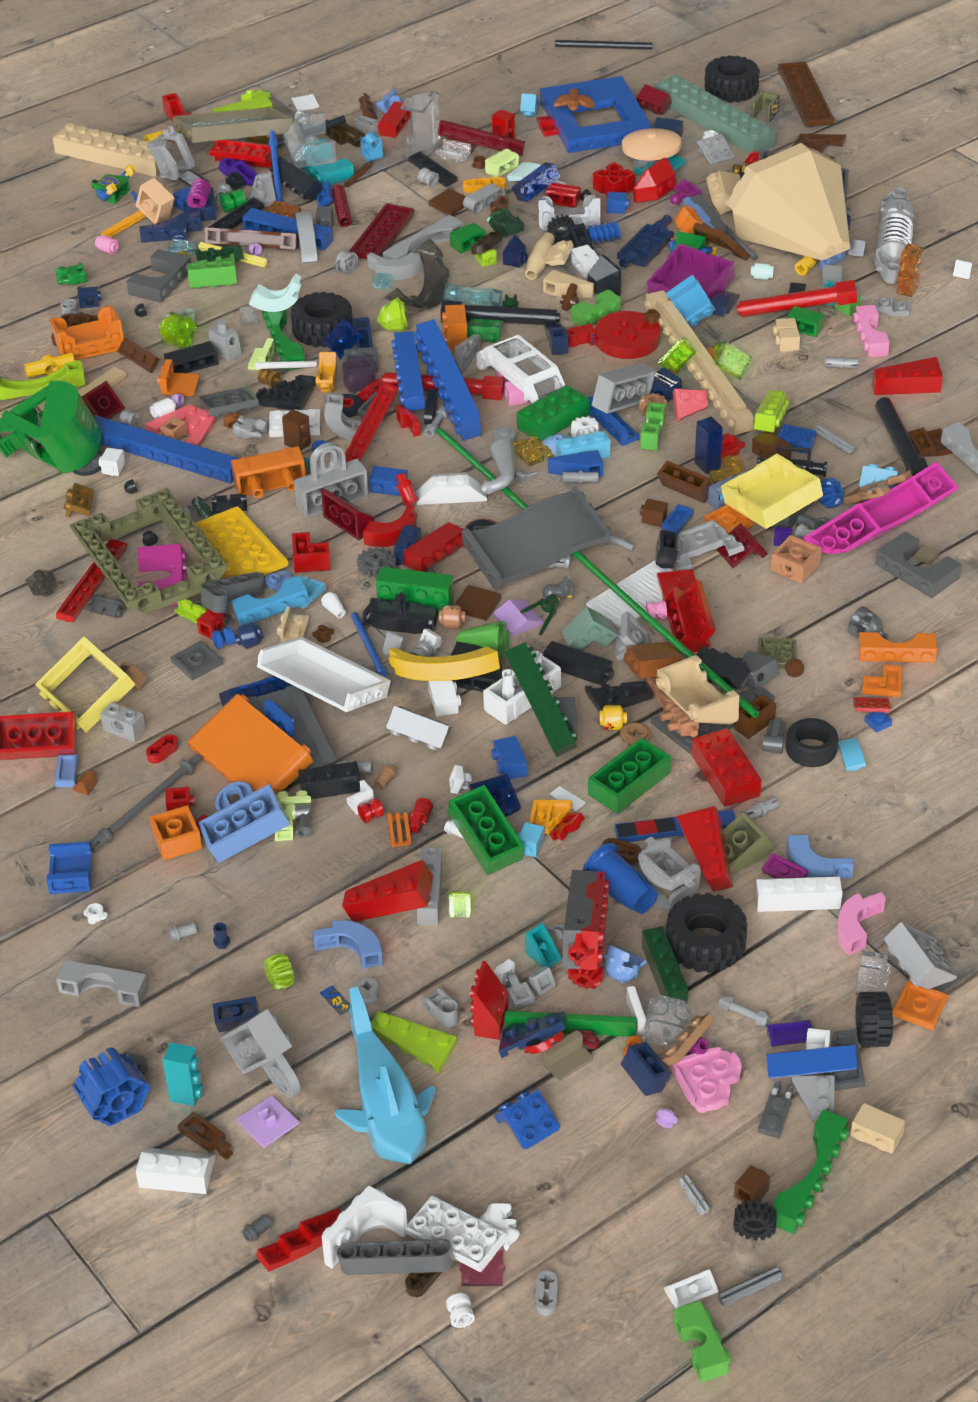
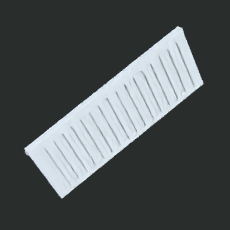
M654 560L616 585L646 611V602L656 604L659 601H663L657 573L673 570L670 568H660L655 564ZM610 588L586 603L587 607L612 620L614 626L619 629L621 628V615L628 611L636 620L641 617Z

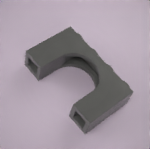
M157 249L150 256L151 268L153 271L165 273L166 275L148 277L134 273L126 281L128 295L161 303L188 275L187 264L191 263V257Z
M906 531L877 550V566L930 598H933L960 579L962 564L948 556L931 567L921 568L909 564L907 560L918 551L919 539Z

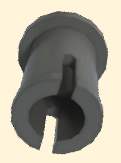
M263 1214L252 1224L245 1225L242 1230L243 1237L248 1242L256 1241L260 1234L269 1227H272L270 1218Z

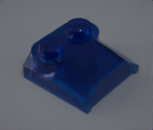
M508 774L470 784V791L485 785L505 817L511 816L521 809Z

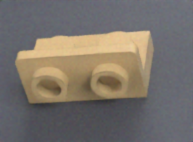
M286 606L285 613L281 614V625H278L277 636H280L281 643L300 637L305 638L310 622L309 616L291 614V607Z

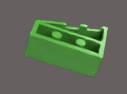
M234 253L229 254V258L221 259V257H215L216 260L211 262L202 260L188 263L190 288L198 289L202 286L216 287L218 285L231 286L237 284Z

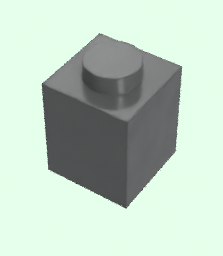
M317 207L316 224L332 228L333 208Z

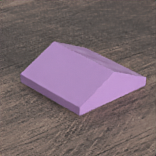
M508 600L493 612V616L498 621H505L508 626H505V629L509 631L511 636L544 624V621L533 609L520 613L522 609L530 606L525 600Z

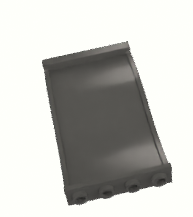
M575 486L572 491L541 500L495 525L470 531L468 528L462 530V543L494 590L502 588V584L533 575L581 549L601 543L610 545L612 533L610 528L603 523L601 516L596 514L593 505L588 503L584 493L580 492Z

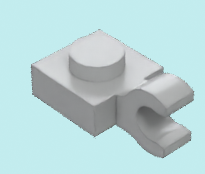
M515 973L506 975L509 999L515 1010L535 1003V996L527 982L520 984Z

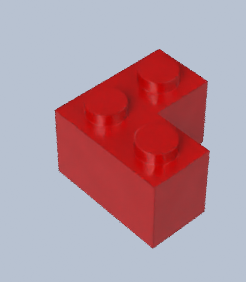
M310 532L292 533L295 573L331 570L329 542L311 543Z

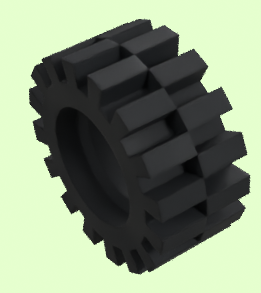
M561 214V217L556 215V219L551 218L552 222H548L547 231L554 235V243L570 241L569 227L575 225L572 218H569L568 215L564 217L563 214ZM559 227H567V230L562 233L556 232Z
M749 1200V1203L743 1201L742 1204H738L737 1208H735L734 1231L736 1233L739 1232L741 1237L746 1235L745 1239L753 1237V1240L757 1241L758 1238L761 1240H765V1237L770 1238L775 1234L777 1212L772 1205L768 1207L769 1203L761 1204L760 1200H757V1203H753V1200Z

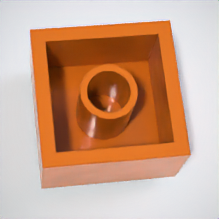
M465 304L446 305L445 312H442L444 340L450 351H455V346L467 339Z
M188 805L149 817L151 833L163 860L202 849L200 832Z

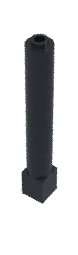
M442 301L440 309L441 323H443L442 312H445V306L462 305V301ZM465 305L466 321L477 318L504 320V323L552 325L560 323V313H557V309Z
M882 397L877 400L875 408L906 467V471L910 470L911 475L914 476L929 467L924 457L920 458L891 399Z

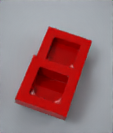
M550 115L536 117L544 137L559 135L558 128L554 125V119Z
M397 405L396 420L401 428H409L414 437L420 436V421L406 408Z

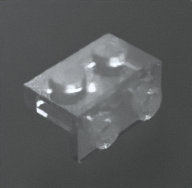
M443 139L442 148L436 149V155H440L442 159H449L450 157L454 158V161L463 162V160L470 158L471 144Z

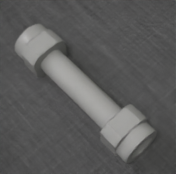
M441 406L436 411L437 416L431 424L426 426L424 434L427 437H433L441 420L446 419L449 411H445L444 406Z
M723 995L718 1003V1007L722 1008V1010L726 1012L732 1010L755 1020L756 1025L767 1027L771 1015L767 1014V1012L762 1010L756 1012L734 1002V998Z

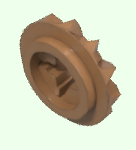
M634 722L623 726L620 736L622 742H626L627 746H629L641 737L649 742L651 730L645 724Z

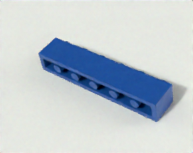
M251 208L242 217L244 230L298 234L296 219L254 208ZM313 223L316 249L325 250L333 242L332 228Z
M414 331L394 333V340H391L392 350H396L393 351L394 361H396L395 370L397 372L401 405L404 404V407L409 411L425 409Z

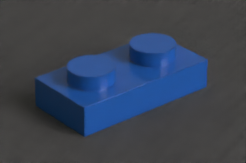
M328 180L321 185L322 189L317 194V205L319 207L328 206L333 200L332 184Z
M678 504L662 523V529L679 534L694 515V509Z

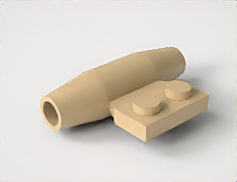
M549 232L544 233L536 242L527 260L525 276L530 280H534L543 271L546 264L550 266L565 264L573 248L572 241H560L554 245V235Z

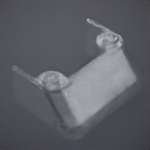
M437 91L409 95L401 105V110L411 111L412 133L406 140L408 150L403 155V159L409 160V156L419 151L429 157L439 144L440 112L439 93Z
M325 112L300 114L283 135L290 162L295 167L336 162L335 140L320 142L314 136L326 134Z

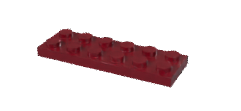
M386 203L349 250V253L353 252L358 255V258L367 259V255L371 252L382 257L383 252L390 247L412 218L414 209Z

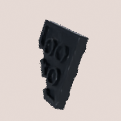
M299 375L295 377V380L289 382L284 380L275 383L272 388H261L255 396L258 398L259 405L303 410L316 385V377Z

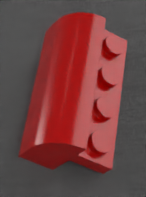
M226 139L214 141V145L209 150V156H215V161L219 162L225 158L236 159L238 162L242 160L250 166L270 168L273 165L269 144Z
M695 579L686 591L672 587L663 598V601L666 602L667 616L673 636L691 652H699L702 647H710L709 637L714 634L716 628L702 581Z

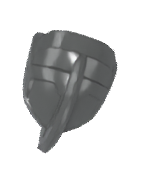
M864 606L856 610L849 622L847 631L853 636L859 637L860 632H879L881 636L889 637L888 634L883 632L881 619Z

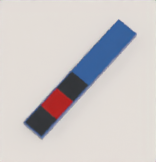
M733 810L718 811L722 817L723 829L736 819ZM677 817L615 824L614 828L617 839L626 842L642 841L649 837L658 839L685 835Z

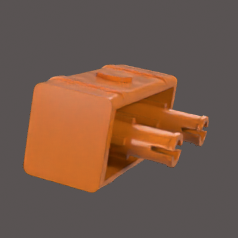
M299 446L231 460L237 493H243V495L253 494L255 498L262 497L265 491L287 487L289 491H294V480L306 476L304 459Z

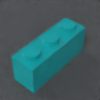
M171 1042L163 1057V1065L170 1102L195 1107L198 1098L201 1099L203 1096L204 1086L201 1084L202 1072L199 1071L200 1058L197 1057L196 1047Z

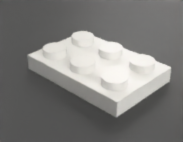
M320 409L296 410L309 416L310 435H320ZM270 411V437H284L282 417L289 411Z

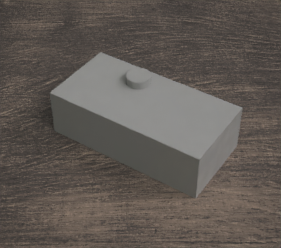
M639 363L599 374L592 406L608 414L638 405L642 396L651 393L656 371Z

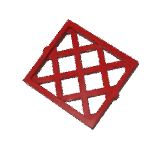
M853 697L854 707L858 712H891V703H889L888 698Z

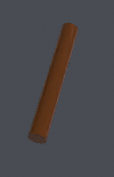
M368 161L344 185L346 187L351 186L373 166L372 162Z

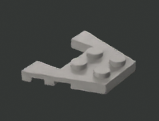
M713 520L679 533V553L677 555L678 564L676 570L693 569L689 558L700 556L702 553L710 550H716L725 545L729 556L744 551L743 544L737 542L734 536L727 534L725 529Z

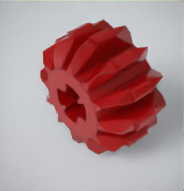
M598 962L597 970L569 969L567 972L568 979L572 980V984L579 985V988L584 987L586 990L589 988L596 989L604 978V966Z

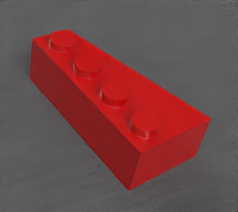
M932 357L873 369L872 389L874 395L941 393L943 375L938 358Z
M712 806L676 816L712 891L715 892L733 887L722 817L716 807Z
M422 859L346 890L342 907L352 922L427 907L433 874Z

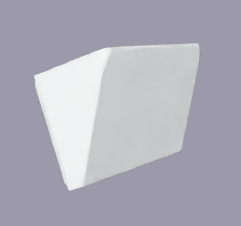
M710 1269L664 1287L667 1296L675 1308L688 1305L719 1292Z

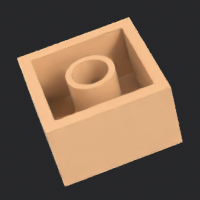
M153 178L140 186L136 207L154 224L160 223L170 218L174 197L161 183Z

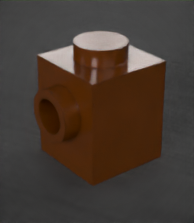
M647 499L640 508L642 523L662 527V523L667 518L668 503Z
M750 1165L736 1181L734 1197L742 1202L746 1201L749 1203V1200H753V1203H757V1200H761L769 1191L770 1176L763 1170Z

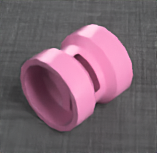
M659 601L656 604L646 602V611L654 619H667L665 601Z

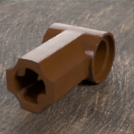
M500 195L496 201L490 202L491 214L508 213L509 199L504 195Z

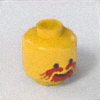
M605 705L603 710H600V726H603L604 730H621L623 723H627V712H623L621 705Z

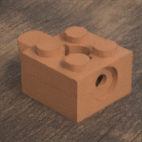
M790 535L772 553L771 571L802 584L820 565L822 548Z

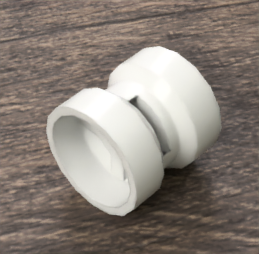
M454 1294L446 1300L447 1309L451 1312L450 1320L452 1326L458 1328L465 1327L474 1321V1313L469 1308L471 1302L467 1294Z

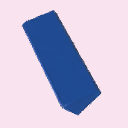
M855 1044L766 1054L769 1078L858 1069Z

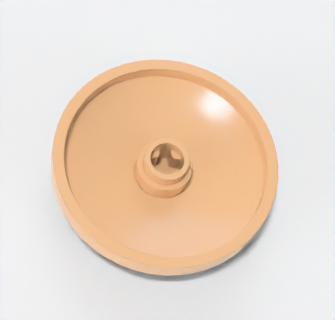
M661 128L637 130L629 133L622 140L623 152L627 156L638 160H661L664 157L668 158L675 155L681 149L680 136L673 131Z

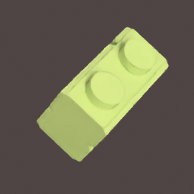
M505 149L485 160V171L493 177H501L519 166L518 154L509 149Z

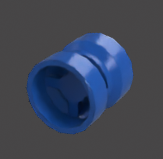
M230 626L222 631L216 630L211 633L216 649L223 648L227 644L230 646L236 643Z

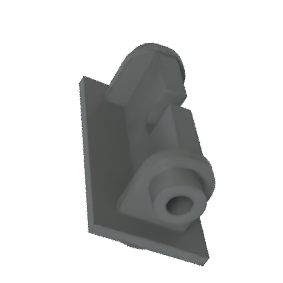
M100 594L93 596L91 603L87 604V610L102 615L104 609H106L104 615L114 618L122 617L123 610H127L121 600L117 598H112V600L106 599V597Z

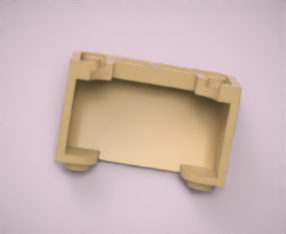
M697 655L657 670V687L662 689L694 722L731 725L738 721L739 695L734 690L723 695L707 681V672L700 670L699 664L701 659Z

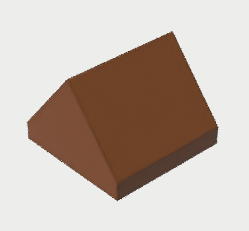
M91 769L83 774L73 786V790L89 795L98 783L94 771Z

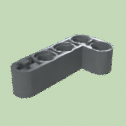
M251 572L201 584V604L215 613L226 612L227 602H231L233 599L247 594L252 597L263 594L264 574Z

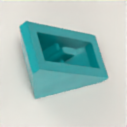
M543 922L525 933V953L538 965L550 968L562 960Z

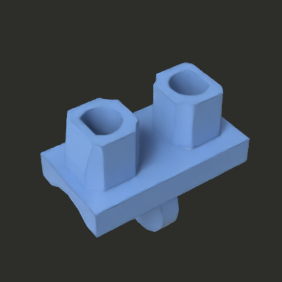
M392 89L383 96L381 101L376 103L378 111H384L385 114L394 101L402 102L401 97L396 95V89Z

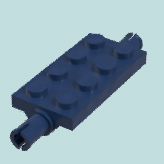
M664 215L661 220H658L653 225L646 224L617 253V259H620V267L623 268L624 266V268H627L630 263L645 267L665 247L671 238L674 237V232L667 229V226L672 222L670 215Z

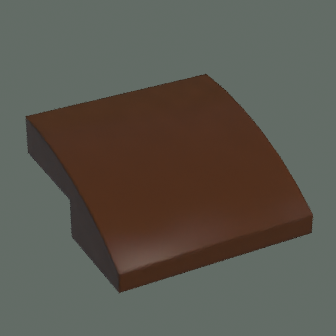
M923 427L908 432L919 455L944 456L953 454L952 451L940 442L942 436L941 428L926 432Z

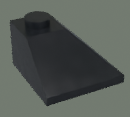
M603 254L588 272V282L594 283L595 294L609 289L620 297L621 269Z

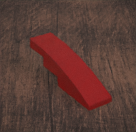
M338 1208L301 1221L298 1229L279 1235L276 1243L257 1249L256 1257L266 1270L270 1272L311 1253L323 1245V1232L337 1221L341 1211Z

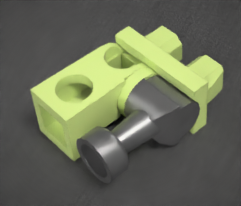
M286 791L278 792L277 796L290 825L275 833V841L293 840V821H299V824L296 826L297 836L301 838L311 836L312 826L308 823V820L311 819V796H308L306 791H298L296 796L288 797Z

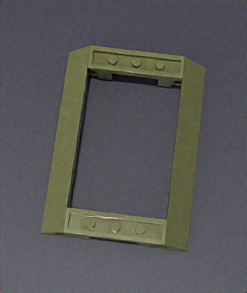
M168 488L135 500L137 512L130 513L109 522L103 513H99L69 525L126 607L145 614L201 593V584L219 580L228 568L225 561ZM162 520L195 564L186 568L187 580L180 581L161 590L158 589L153 581L144 583L141 587L136 588L103 542Z

